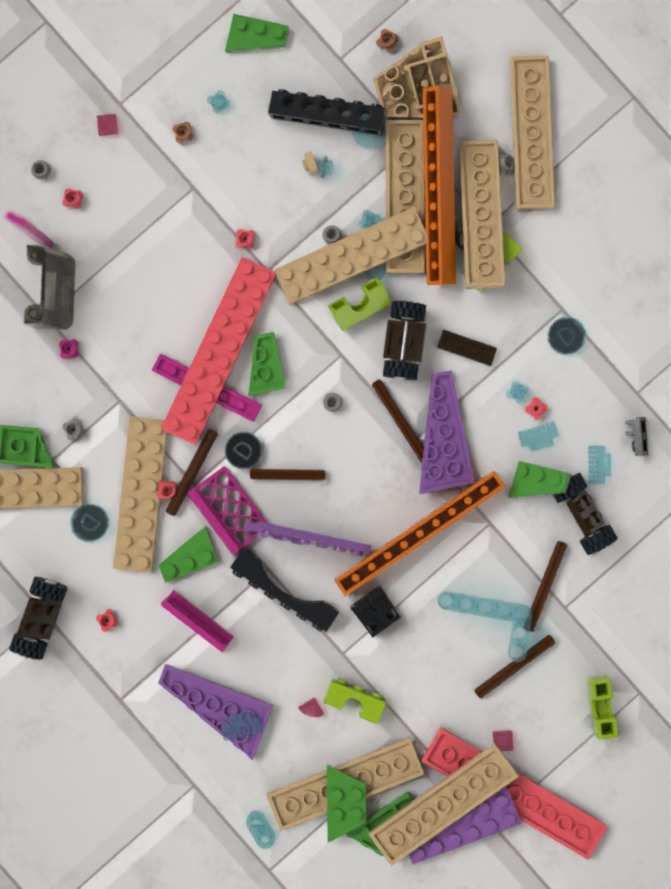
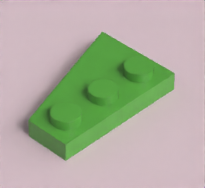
M233 14L225 52L285 47L289 26Z
M274 332L256 335L248 396L286 389Z
M519 461L509 498L515 499L525 496L533 497L534 495L566 493L571 474Z
M207 527L202 528L159 564L165 583L220 562Z

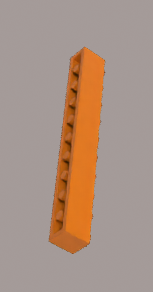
M434 86L423 88L425 225L428 243H426L427 285L456 284L452 88Z
M495 471L489 472L334 578L335 583L344 596H347L505 488V485Z

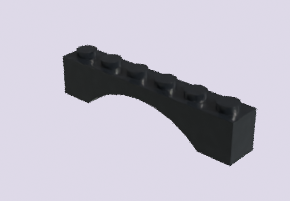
M246 548L241 550L230 567L235 576L240 579L242 577L249 580L248 584L255 589L260 587L265 591V596L272 600L274 598L281 601L280 605L288 611L293 609L297 612L296 616L303 621L308 619L313 623L312 627L320 632L322 630L327 632L339 614L338 609L324 600H302L283 592L267 576L260 558Z

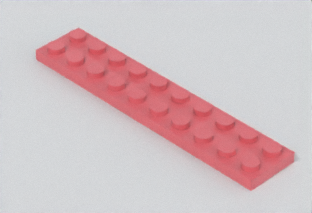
M241 257L161 430L197 445L276 277L275 271Z
M440 727L424 753L421 762L443 775L449 776L482 751ZM517 772L519 777L510 782L507 788L520 820L589 860L608 826Z

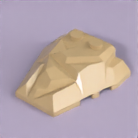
M443 36L421 43L417 48L407 53L399 61L373 78L379 103L386 109V117L423 118V88L434 86L452 88L453 116L462 114Z

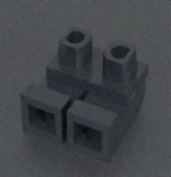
M380 585L366 594L367 599L376 611L372 609L364 596L350 606V609L372 638L401 618Z

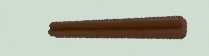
M380 379L372 383V387L422 463L424 447Z
M212 429L207 430L166 508L168 514L172 516L177 514L218 436L216 431Z
M557 541L524 624L525 630L533 632L566 551V543Z
M547 635L474 690L479 698H483L555 644V640L552 636Z

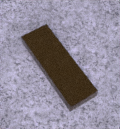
M444 329L437 345L438 349L487 366L492 365L497 350L496 347Z

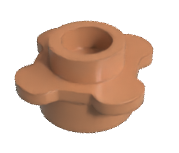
M383 29L376 44L378 47L382 46L390 52L394 49V43L398 41V35Z
M189 122L173 126L172 130L176 134L175 140L177 143L194 138Z

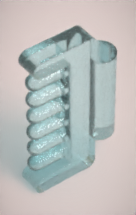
M551 421L550 425L546 423V428L542 424L541 428L537 426L536 428L533 427L532 431L529 428L527 431L523 430V433L522 431L518 432L521 446H529L531 452L554 445L552 438L559 436L554 421Z
M603 445L588 446L589 450L597 451H589L588 454L597 456H588V459L597 460H589L588 463L597 465H589L588 468L597 470H589L588 473L597 475H589L588 478L597 479H589L588 483L604 484L605 476H611V453H605V446Z
M251 712L227 716L228 722L221 725L225 741L228 740V735L230 739L233 738V735L234 738H237L238 735L242 737V731L244 736H247V731L248 735H251L252 731L253 734L262 733L260 718L258 716L251 717Z

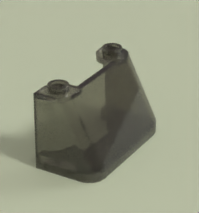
M27 245V259L33 265L42 266L40 304H32L25 309L24 324L34 329L65 330L70 328L73 324L76 265L74 258L64 252L38 245Z

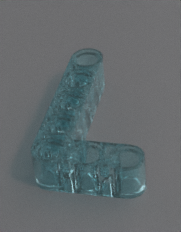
M444 591L439 595L438 604L442 609L512 621L508 654L515 662L524 660L532 622V611L527 605ZM444 595L452 598L450 605L442 604L441 598ZM467 598L471 601V606L464 609L460 606V601ZM482 602H488L490 609L487 612H482L479 609V605ZM500 606H508L509 613L507 615L499 614ZM520 609L528 610L529 614L525 619L518 617ZM523 628L525 635L522 638L516 637V629ZM515 647L521 648V656H513L512 650Z

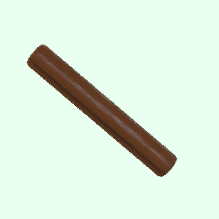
M251 469L250 479L325 480V470Z

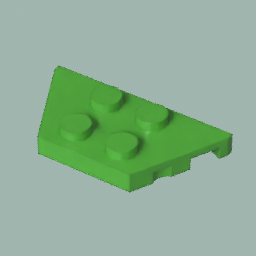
M0 425V463L54 468L40 428Z
M327 765L328 842H331L366 824V783L344 771L341 772L333 768V766Z
M408 791L367 817L366 824L346 833L347 837L355 839L366 848H370L378 855L384 856L368 835L369 831L410 803Z

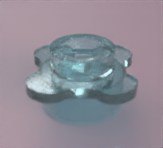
M221 90L207 98L208 103L213 107L214 113H219L230 105L229 100H226L225 94Z
M324 156V159H321L318 164V171L321 173L322 178L325 175H331L333 170V162L327 156Z
M365 210L362 220L359 221L360 228H368L377 224L381 219L380 215Z
M514 381L511 384V389L506 392V396L516 400V403H522L529 389L527 386L519 384L518 381Z

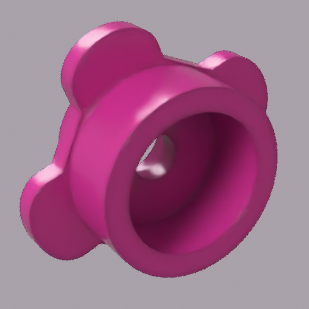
M61 340L59 342L61 358H77L79 356L77 340Z

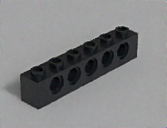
M278 89V91L272 90L268 114L271 119L382 136L386 109L382 105L375 103L364 105L361 101H353L351 103L345 102L342 98H334L332 100L326 99L323 95L312 97L303 92L293 94L287 90ZM290 102L295 103V105H294L293 108H291V109H287V108H286V105H287L288 103H290ZM308 105L314 106L310 112L304 111ZM326 108H331L332 112L330 114H323ZM343 112H351L349 117H342ZM363 114L370 115L368 120L360 119Z

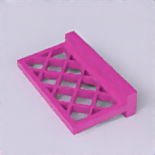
M225 466L187 492L189 498L232 555L258 537L255 533L249 538L250 532H248L247 540L240 545L236 539V531H243V529L237 528L238 517L249 518V523L252 522V519L260 520L261 523H267ZM222 472L228 477L227 485L216 484L217 476ZM205 485L213 486L212 497L204 496L199 489ZM215 487L227 488L225 499L214 497ZM229 489H236L240 493L239 501L227 499ZM213 500L225 501L223 512H217L213 509ZM227 502L238 503L237 514L225 513ZM240 504L249 505L251 508L250 516L239 515ZM225 515L236 517L235 528L225 525Z
M175 590L160 604L221 652H224L234 638L231 633Z

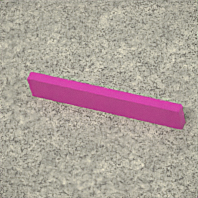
M10 211L7 212L5 219L33 241L52 249L53 241L32 223Z
M159 354L152 368L153 372L179 385L182 384L189 370L188 367L162 354ZM226 386L223 387L216 402L252 422L255 421L262 407L261 404Z

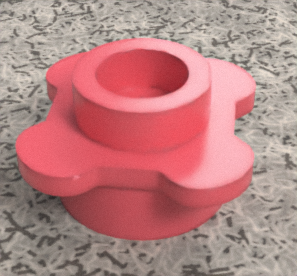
M67 188L64 191L63 205L79 209L83 192Z
M237 230L235 245L238 248L247 247L252 249L254 247L253 237L255 232L253 230Z
M534 397L529 406L525 407V412L533 416L535 420H540L543 412L548 410V406L541 403L539 398Z
M160 480L157 483L159 487L157 497L159 499H172L175 494L176 482L173 480L170 482Z
M111 609L106 610V613L102 615L98 614L96 616V621L99 622L101 630L104 632L119 624L118 619H115L113 615L114 611Z

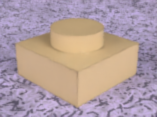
M312 152L304 153L305 160H302L305 171H309L311 176L318 174V168Z

